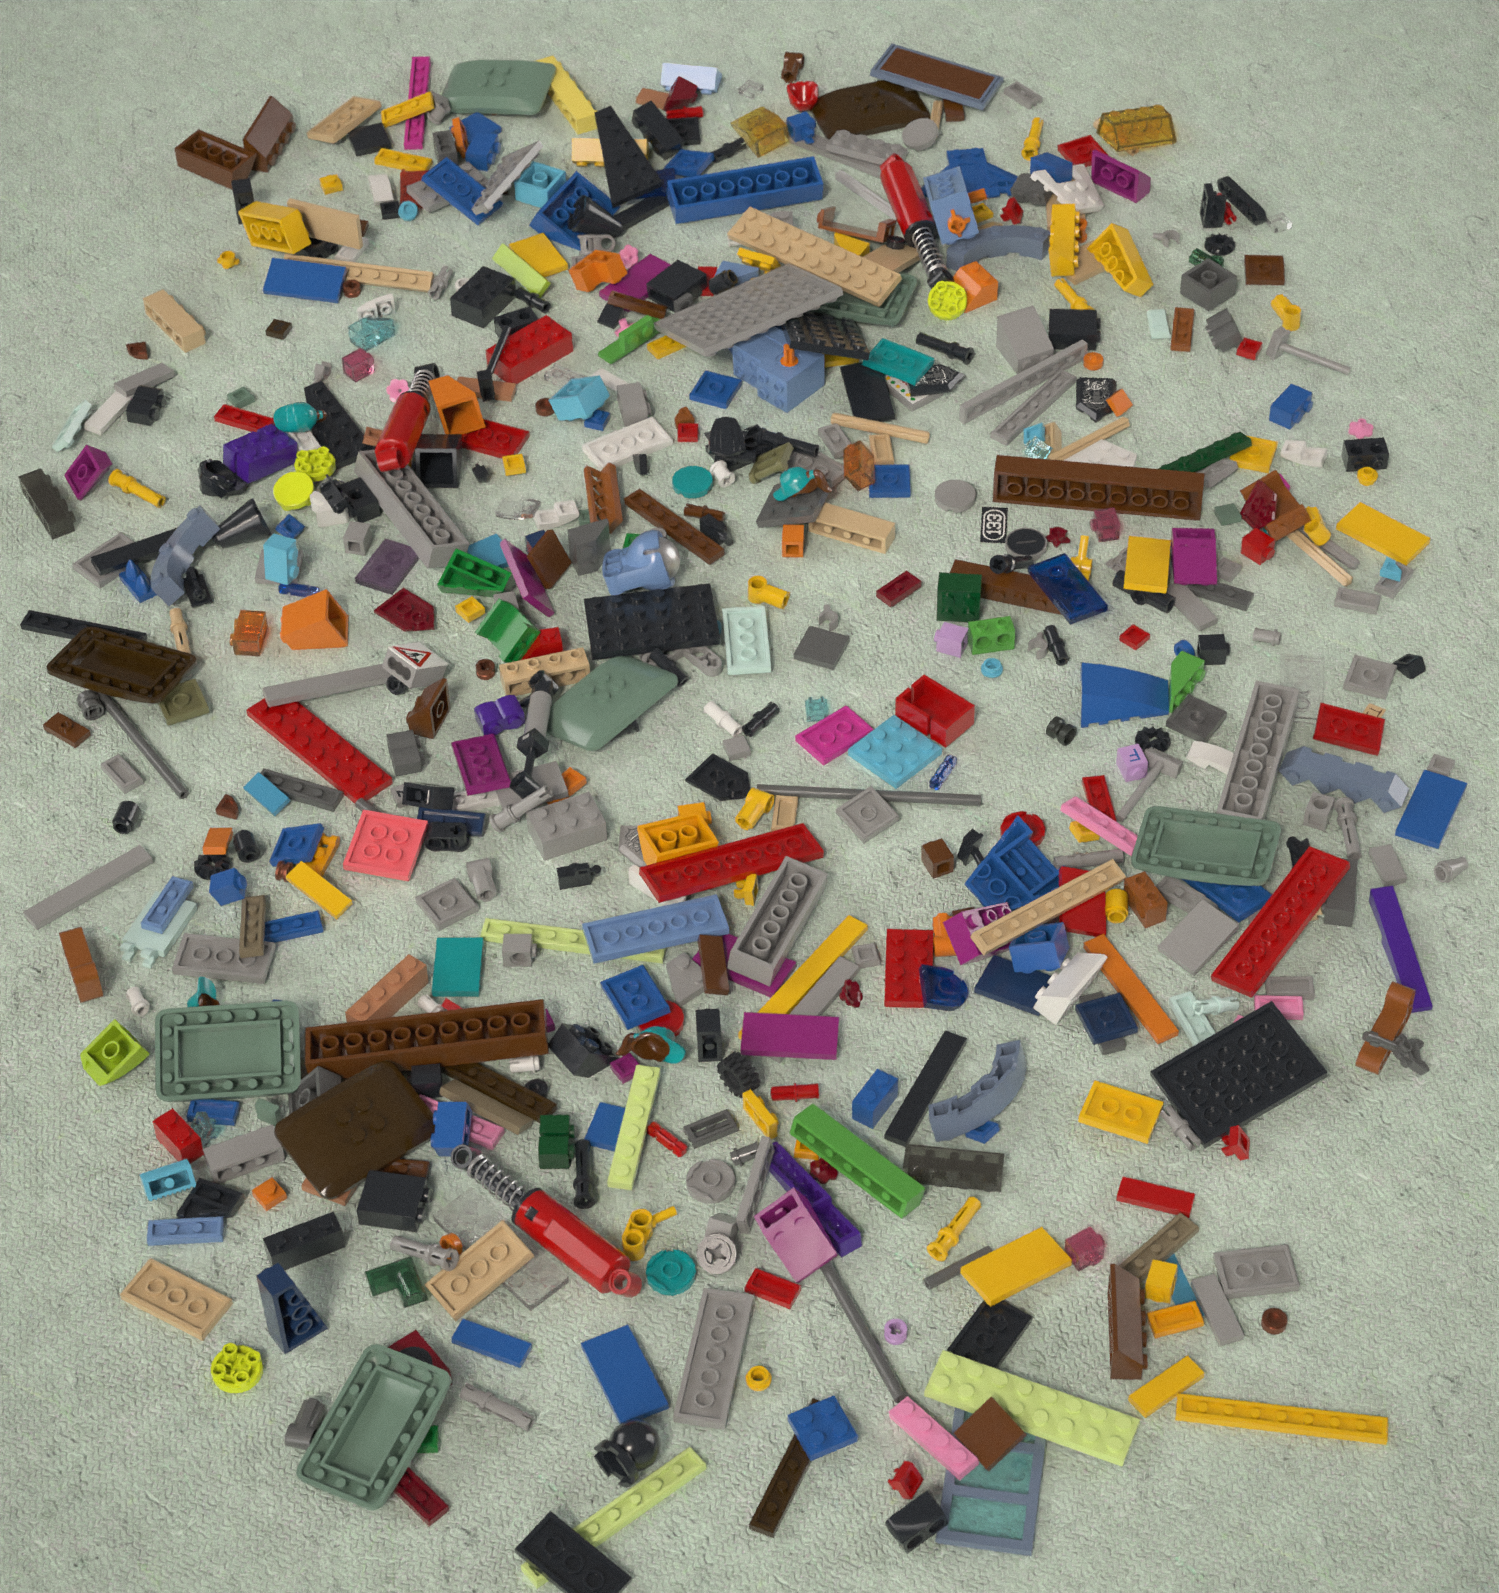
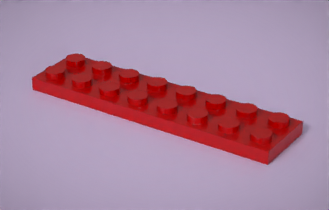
M265 698L246 709L248 717L337 790L343 791V795L354 804L359 798L368 801L393 784L391 776L298 701L268 707Z
M804 823L642 866L639 867V875L658 903L741 881L751 874L759 876L777 871L786 856L802 863L823 858L824 850Z
M1309 846L1211 974L1212 981L1253 998L1348 872L1350 862Z

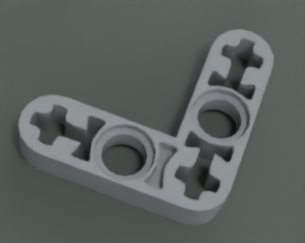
M706 646L670 650L674 653L666 655L670 660L674 661L685 657L701 672L710 677L718 676L722 672V660ZM701 652L704 655L701 657H696L693 654ZM646 653L645 655H643V662L658 667L652 660L649 659V655L651 653Z

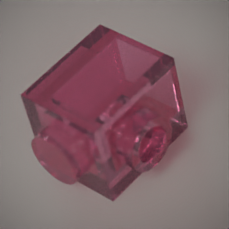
M362 348L341 358L343 373L355 383L374 373V358Z
M1115 508L1094 510L1093 519L1090 520V527L1092 532L1095 531L1098 542L1119 540L1120 522Z
M1090 1226L1065 1239L1064 1251L1072 1259L1073 1266L1079 1272L1090 1265H1097L1104 1258L1105 1241Z

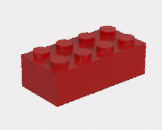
M543 316L507 338L494 374L505 382L516 383L517 385L573 352L572 333L549 316ZM496 344L485 350L487 366Z

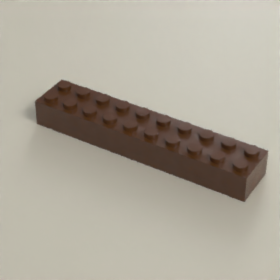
M997 455L994 468L993 502L1200 521L1205 473Z
M543 999L306 1027L305 1065L308 1074L319 1066L340 1075L341 1079L350 1078L380 1061L392 1062L400 1072L411 1071V1066L440 1063V1067L549 1054L547 1015Z

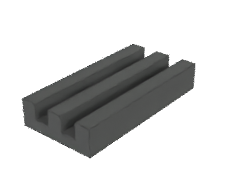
M725 1109L683 1127L685 1135L688 1136L689 1142H692V1147L696 1149L738 1132V1126L728 1109ZM706 1127V1129H703V1130H701V1131H698V1132H696V1133H693V1132H695V1131H697V1130H700V1129Z

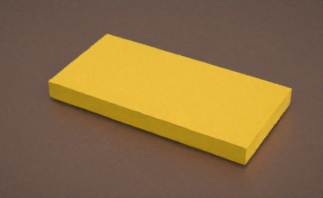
M1361 502L1336 524V530L1406 566L1430 544L1431 539Z
M1129 536L1123 589L1156 593L1167 592L1171 540Z
M1040 1227L962 1266L960 1273L991 1307L1071 1266L1072 1259L1044 1228Z

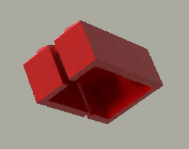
M925 674L911 685V689L908 687L895 698V716L924 735L928 736L931 734L930 738L945 748L974 724L975 705Z

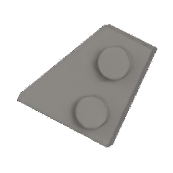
M685 952L666 963L672 992H674L676 1004L679 1007H682L704 992L701 967Z

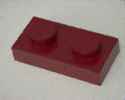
M906 570L878 589L876 597L889 607H893L921 588V580Z

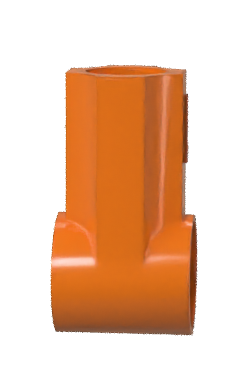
M938 913L936 917H933L935 957L956 956L943 924L944 921L952 917L947 913Z

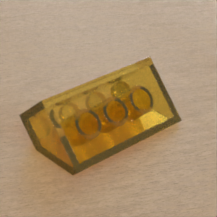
M1158 104L1149 107L1102 113L1096 131L1117 152L1175 144L1177 141L1171 114L1162 105Z

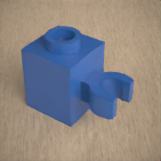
M806 111L786 117L787 134L794 142L804 140L807 145L814 143L812 137L815 136L816 121Z

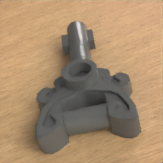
M1365 1031L1363 1033L1362 1039L1369 1042L1374 1047L1378 1048L1380 1046L1392 1051L1404 1068L1409 1067L1419 1075L1429 1071L1428 1065L1421 1059L1420 1049L1424 1045L1422 1040L1407 1039L1404 1034H1400L1394 1041H1390L1380 1037L1378 1033L1373 1031Z

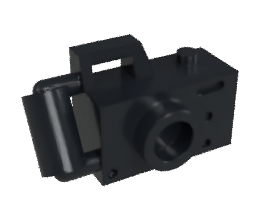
M707 514L699 519L700 532L718 545L725 543L727 546H731L733 544V539L727 534L724 522L716 520L711 514Z
M572 863L569 866L556 868L560 890L591 885V876L598 877L601 873L599 865H594L590 868L588 863Z

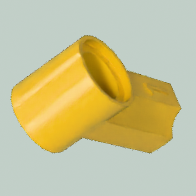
M1283 294L1276 295L1271 301V307L1281 318L1282 327L1290 331L1298 330L1300 328L1301 308L1293 305Z
M1308 506L1305 509L1311 521L1304 525V531L1315 545L1321 546L1328 542L1331 533L1327 530L1319 509Z
M759 575L752 576L748 580V600L754 604L765 602L780 609L786 607L790 598V592L767 584V580Z
M754 787L751 788L747 794L744 806L735 817V822L741 829L747 831L748 829H753L763 813L768 814L772 809L775 799L774 795Z

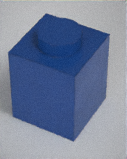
M236 868L211 875L209 893L220 906L245 898L247 880Z

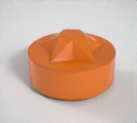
M1096 352L1087 353L1083 359L1084 367L1092 371L1101 369L1103 366V356Z
M449 1233L441 1237L439 1245L443 1249L452 1248L458 1252V1255L462 1254V1243L457 1235Z

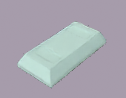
M1149 310L1147 312L1151 339L1171 338L1166 310Z

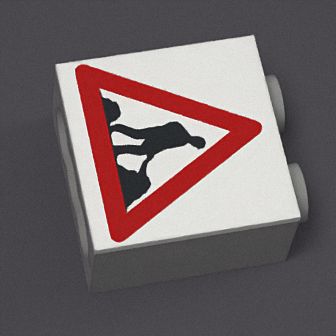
M420 642L388 646L382 668L411 689L430 686L442 679L448 663Z

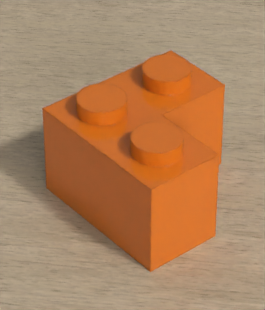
M594 250L568 270L576 289L586 292L595 290L596 286L601 282L616 284L622 280V277L628 274L619 253Z

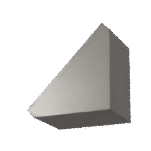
M721 1213L709 1217L704 1238L710 1234L717 1233L726 1235L734 1241L739 1230L736 1218ZM721 1246L716 1250L708 1248L714 1255L713 1258L726 1259L721 1253Z

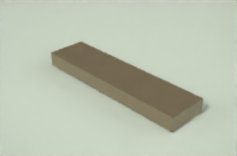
M265 895L242 899L239 943L240 959L264 955Z
M456 1079L443 1085L440 1089L439 1094L453 1102H467L472 1112L517 1135L532 1127L533 1119Z
M1180 1212L1119 1266L1139 1278L1141 1283L1148 1277L1153 1259L1165 1262L1199 1232V1226Z

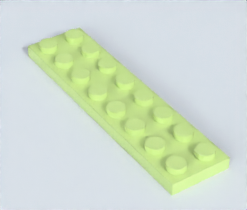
M944 1350L939 1357L924 1392L925 1397L970 1413H975L992 1397L1024 1432L1122 1467L1140 1419Z

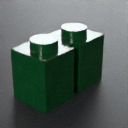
M540 1115L539 1168L569 1169V1159H574V1144H570V1139H575V1125H570V1115Z

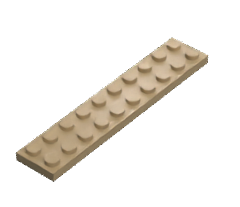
M752 207L746 210L727 233L728 238L759 253L775 257L777 261L783 264L789 263L841 287L842 291L877 307L881 306L902 280L899 273Z

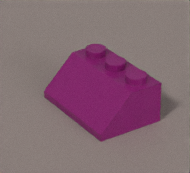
M1093 150L1091 180L1094 184L1136 204L1150 193L1151 177L1104 153Z

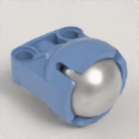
M659 530L643 532L633 540L629 547L613 549L607 552L603 559L602 573L610 595H619L627 590L638 587L647 590H663L673 587L675 575L680 566V556L675 545L665 539Z

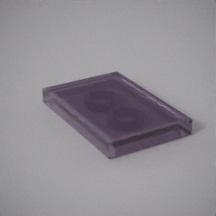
M385 538L357 574L355 583L393 595L420 558L411 546Z

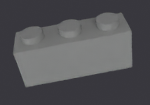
M273 1124L203 1149L206 1165L213 1182L217 1184L285 1161L283 1148L274 1135Z

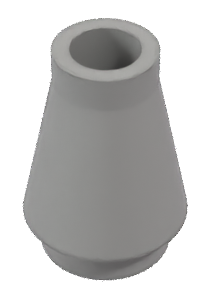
M1464 857L1440 861L1434 867V875L1438 881L1449 883L1468 868V862Z

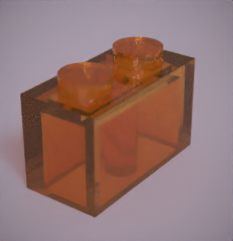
M861 440L844 448V477L857 491L875 483L873 453Z
M240 610L238 618L234 620V633L230 634V646H233L234 655L260 657L268 629L266 611Z

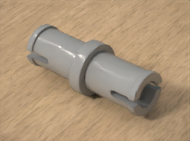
M442 266L439 274L434 277L433 284L428 291L429 297H431L433 292L435 293L432 299H438L441 292L448 286V280L453 274L451 268L446 272L449 266Z
M1172 1105L1165 1107L1168 1113L1166 1114L1162 1110L1160 1116L1171 1127L1172 1134L1175 1137H1179L1189 1151L1196 1149L1193 1143H1196L1199 1147L1201 1140L1190 1129L1188 1121L1182 1119Z

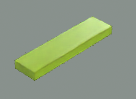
M503 243L492 257V260L531 293H537L540 298L551 284Z

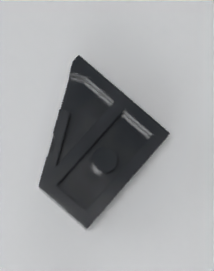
M199 1178L195 1188L193 1187L177 1211V1219L220 1216L232 1218L243 1202L244 1195L242 1192Z

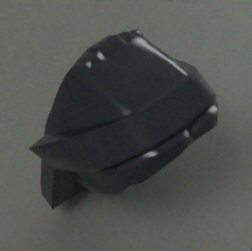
M716 418L711 430L704 433L709 441L708 454L728 458L747 452L745 438L748 431L742 430L735 418Z
M207 459L199 464V488L203 495L218 496L222 499L224 496L242 494L247 490L249 484L240 478L237 472H232L221 461Z

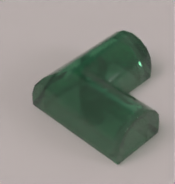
M411 1256L364 1271L372 1297L397 1289L404 1308L428 1300Z

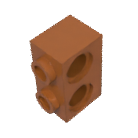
M1144 871L1125 878L1123 890L1128 894V905L1145 929L1166 921L1168 902Z

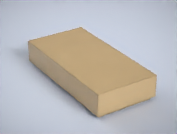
M889 434L869 435L873 465H894Z
M776 795L771 831L795 825L798 797Z

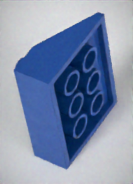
M576 171L536 213L529 226L539 234L544 233L549 240L581 251L578 235L583 234L575 233L568 229L569 214H574L576 208L573 205L581 195L588 196L612 215L620 209V206L612 209L611 198Z

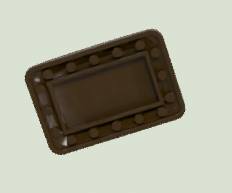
M885 80L846 87L818 96L817 104L810 110L823 135L829 140L838 130H846L855 135L869 136L905 128L914 120L920 118L930 119L931 117L917 91H906L904 86Z
M86 627L46 667L48 674L71 684L133 702L155 704L167 697L195 667L197 661L196 657L190 653L101 628Z
M380 1061L346 1079L280 1120L274 1128V1135L319 1195L327 1200L338 1198L364 1182L368 1171H381L431 1140V1134L435 1133L432 1111L398 1068L389 1061Z

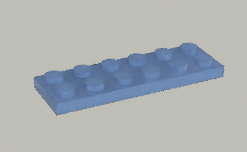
M717 894L582 924V930L593 964L698 941L699 934L712 936L729 934V926Z

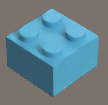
M532 161L530 166L523 171L521 177L514 181L516 200L542 208L566 182V171Z
M600 375L571 379L549 399V402L559 421H573L578 418H590L597 408L604 405V401L610 395Z

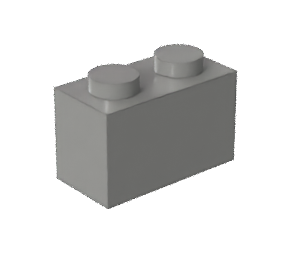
M641 383L616 385L617 401L624 427L647 419L648 415L651 414L650 403H646L647 393L646 390H642Z

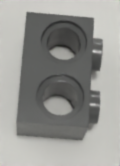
M451 130L432 132L437 163L447 157L458 166L457 151Z

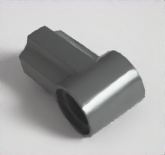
M314 1398L303 1401L295 1422L290 1423L287 1428L285 1446L302 1450L308 1449L318 1431L317 1429L326 1410L325 1404Z

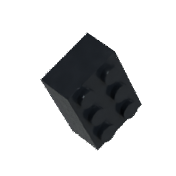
M482 266L450 297L452 316L484 329L494 317L516 298L515 278Z

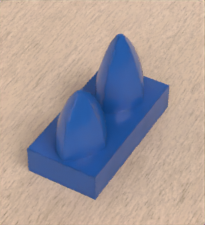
M128 560L126 571L119 573L121 582L139 603L157 596L151 588L149 578L138 565L136 566L132 560Z

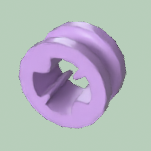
M900 1319L889 1320L884 1326L885 1340L892 1345L904 1343L907 1338V1325ZM895 1329H898L900 1334L896 1332V1335L891 1334V1330L895 1332Z

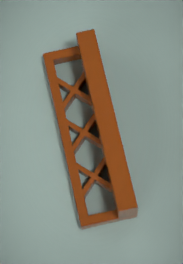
M608 462L599 471L587 465L584 468L590 523L599 521L597 516L601 520L607 518L609 521V533L612 534L623 521L616 466Z

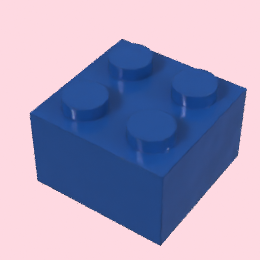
M1064 922L1042 924L1012 940L1009 945L1014 972H1023L1025 974L1036 970H1057L1061 967L1069 949Z

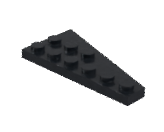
M610 105L594 112L612 209L663 187L661 179L612 106Z
M322 381L304 387L306 403L313 406L315 410L327 412L326 420L316 423L312 428V434L320 446L327 447L334 456L335 470L355 463L358 451L375 450L372 445L363 443L364 434Z

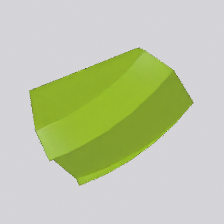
M114 1019L80 1053L83 1069L99 1086L115 1081L131 1071L150 1055V1052L132 1033Z

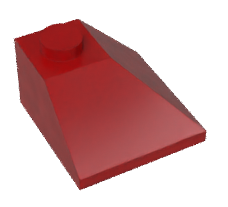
M559 628L539 630L541 633L521 660L563 652Z

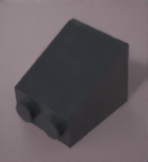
M421 434L415 448L416 476L426 488H458L462 461V434Z

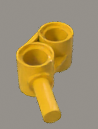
M1081 535L1078 556H1071L1066 582L1078 584V592L1087 593L1093 559L1086 557L1089 536Z
M669 1207L653 1215L646 1209H637L631 1213L622 1235L623 1253L630 1261H638L644 1257L645 1245L647 1240L653 1235V1228L656 1227L657 1223L676 1216L677 1211L675 1207Z

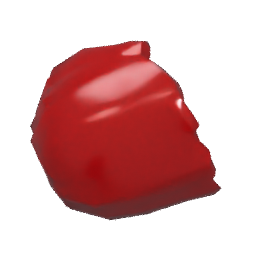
M800 81L788 84L787 93L792 107L797 111H810L817 104L818 84L815 81Z

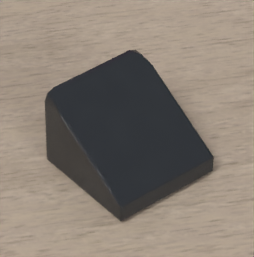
M606 303L597 323L615 329L619 325V320L624 318V308Z
M1406 654L1392 663L1397 665V670L1409 679H1414L1426 671L1423 657L1419 655Z

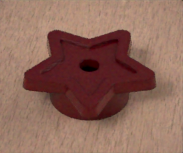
M1062 527L1050 528L1049 535L1045 536L1047 542H1051L1055 548H1058L1061 544L1070 543L1071 540L1066 536L1068 530Z

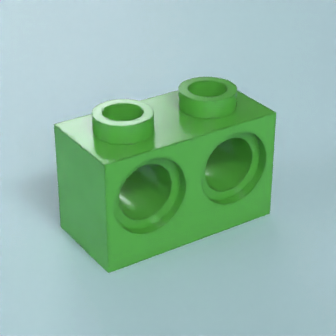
M1010 616L968 622V644L972 655L1014 649L1015 629Z

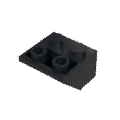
M562 1023L548 1043L549 1049L574 1076L590 1078L610 1066L611 1062L619 1059L613 1052V1047L603 1041L599 1036L600 1033L591 1026L582 1027L578 1024Z

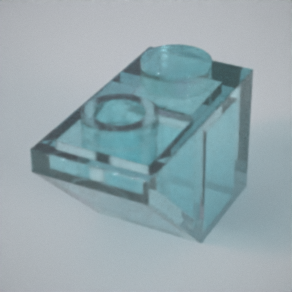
M362 318L348 326L350 342L364 353L395 336L394 321L391 318Z

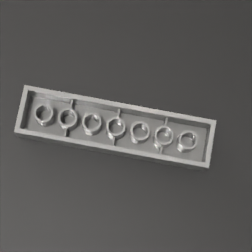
M375 450L358 451L354 473L358 478L361 477L378 500L380 507L427 569L447 566L455 548L467 553L469 542L409 465L400 470L381 472L377 464Z
M1256 680L1216 814L1265 820L1279 773L1278 770L1281 766L1298 707L1300 689Z

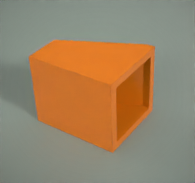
M448 375L428 381L445 434H465L485 428L475 392Z
M326 589L282 607L280 637L283 643H286L292 650L348 646L349 616Z

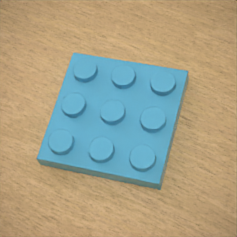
M895 715L891 716L848 749V756L895 789L942 754L940 746Z

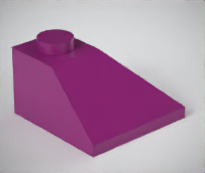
M86 444L64 474L78 500L81 501L110 469L112 462L105 451Z

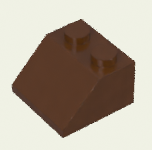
M442 678L426 687L421 696L416 698L414 708L408 712L406 717L409 730H413L414 735L434 739L451 710L447 679Z

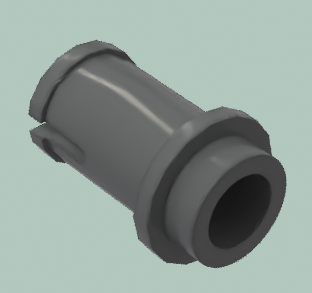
M758 1141L740 1149L734 1148V1151L730 1152L735 1166H743V1163L755 1159L759 1146Z

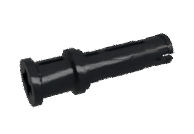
M919 332L916 337V344L944 353L949 359H958L963 361L965 365L970 364L973 359L974 349L972 347L960 346L958 342H946L923 332Z
M762 427L758 433L757 444L760 446L768 445L775 449L790 442L793 446V452L814 458L819 453V445L786 437L782 432L774 433Z
M1010 554L995 555L990 559L989 566L995 574L1011 573L1015 569L1032 568L1034 559L1029 560L1032 558L1030 555L1015 557Z
M580 1139L575 1142L576 1178L573 1181V1188L576 1195L573 1198V1203L579 1209H589L596 1203L595 1196L593 1195L595 1181L591 1177L590 1142Z

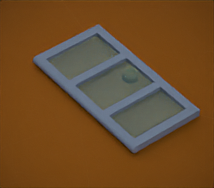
M955 1407L951 1435L965 1447L955 1436L954 1432L973 1413ZM1026 1433L1027 1436L989 1472L979 1462V1465L960 1481L946 1469L940 1508L946 1516L948 1525L936 1533L935 1542L938 1544L1031 1556L1046 1439Z

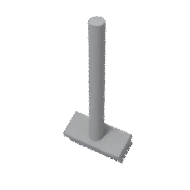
M1280 326L1273 332L1266 350V354L1271 357L1272 361L1280 357L1284 351L1346 375L1349 374L1351 367L1286 344L1291 333L1290 330Z
M1153 747L1145 749L1144 755L1151 770L1116 815V819L1120 822L1125 820L1160 772L1176 779L1181 772L1183 761L1175 759V757L1160 750L1153 749Z

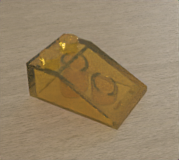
M762 106L730 122V125L745 140V143L757 158L790 142L787 125L777 114Z

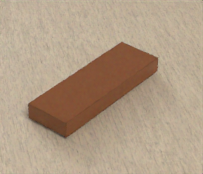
M1175 307L1171 351L1190 352L1195 309Z

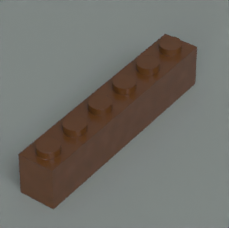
M957 559L954 560L949 572L981 574L982 599L1068 617L1072 616L1078 600V584L1015 571L995 574L991 571L990 566Z

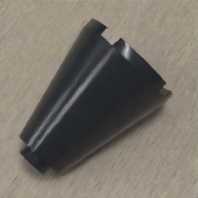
M581 195L573 205L576 208L574 214L570 213L568 218L569 230L581 234H609L613 239L621 235L623 226H621L620 220L588 196Z
M252 498L218 525L220 530L212 538L216 546L221 545L222 548L267 538L272 536L256 502Z

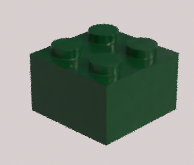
M939 572L936 621L968 623L980 619L981 574Z

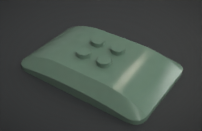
M473 60L460 62L453 67L442 96L448 98L451 109L449 113L473 114L479 112L481 114L532 115L542 109L555 76L556 68L551 63L525 60Z
M899 272L902 280L880 307L843 291V295L838 297L836 301L820 305V308L809 311L822 315L831 314L835 318L840 319L847 317L854 319L856 322L868 324L895 325L900 321L917 286V278L913 275Z
M631 656L613 657L583 677L551 705L546 733L587 751L598 750L678 684V678L674 673Z
M1152 806L1145 811L1132 853L1131 864L1138 870L1179 879L1227 885L1261 886L1266 884L1270 878L1281 835V826L1277 822L1270 820Z
M273 1001L169 1008L161 1010L156 1015L155 1090L160 1100L164 1102H191L192 1100L242 1099L291 1094L299 1089L301 1081L300 1014L298 1006L294 1002Z
M379 1344L368 1346L361 1354L298 1464L296 1472L300 1481L364 1509L374 1511L381 1508L411 1463L451 1385V1377L448 1372Z

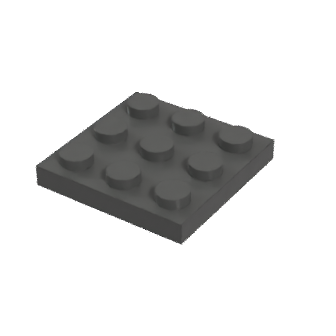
M826 479L828 485L830 486V488H832L833 485L831 483V480ZM781 483L773 486L756 520L758 528L815 522L829 493L822 491L818 487L810 493L798 494L795 497L790 496L783 501H777L773 497V493L781 487Z

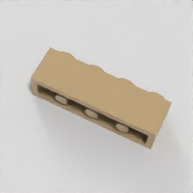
M164 289L143 298L146 314L185 353L206 344L204 327L198 324L194 317L188 314L181 304L179 305L174 297L169 295Z
M825 502L816 521L808 523L809 532L886 554L895 539L894 522Z

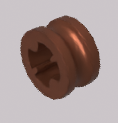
M347 280L343 283L344 295L347 298H355L361 294L360 283L357 280Z
M482 659L476 663V675L479 679L489 680L495 676V663L492 660Z
M280 860L276 867L275 879L278 881L283 879L284 882H288L286 875L293 869V863L288 862L285 864L284 861Z

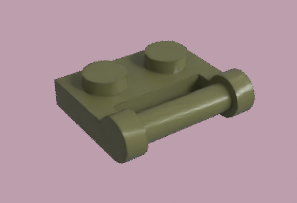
M790 442L757 456L749 473V480L752 484H757L761 479L778 471L783 472L788 469L787 462L793 451V446Z

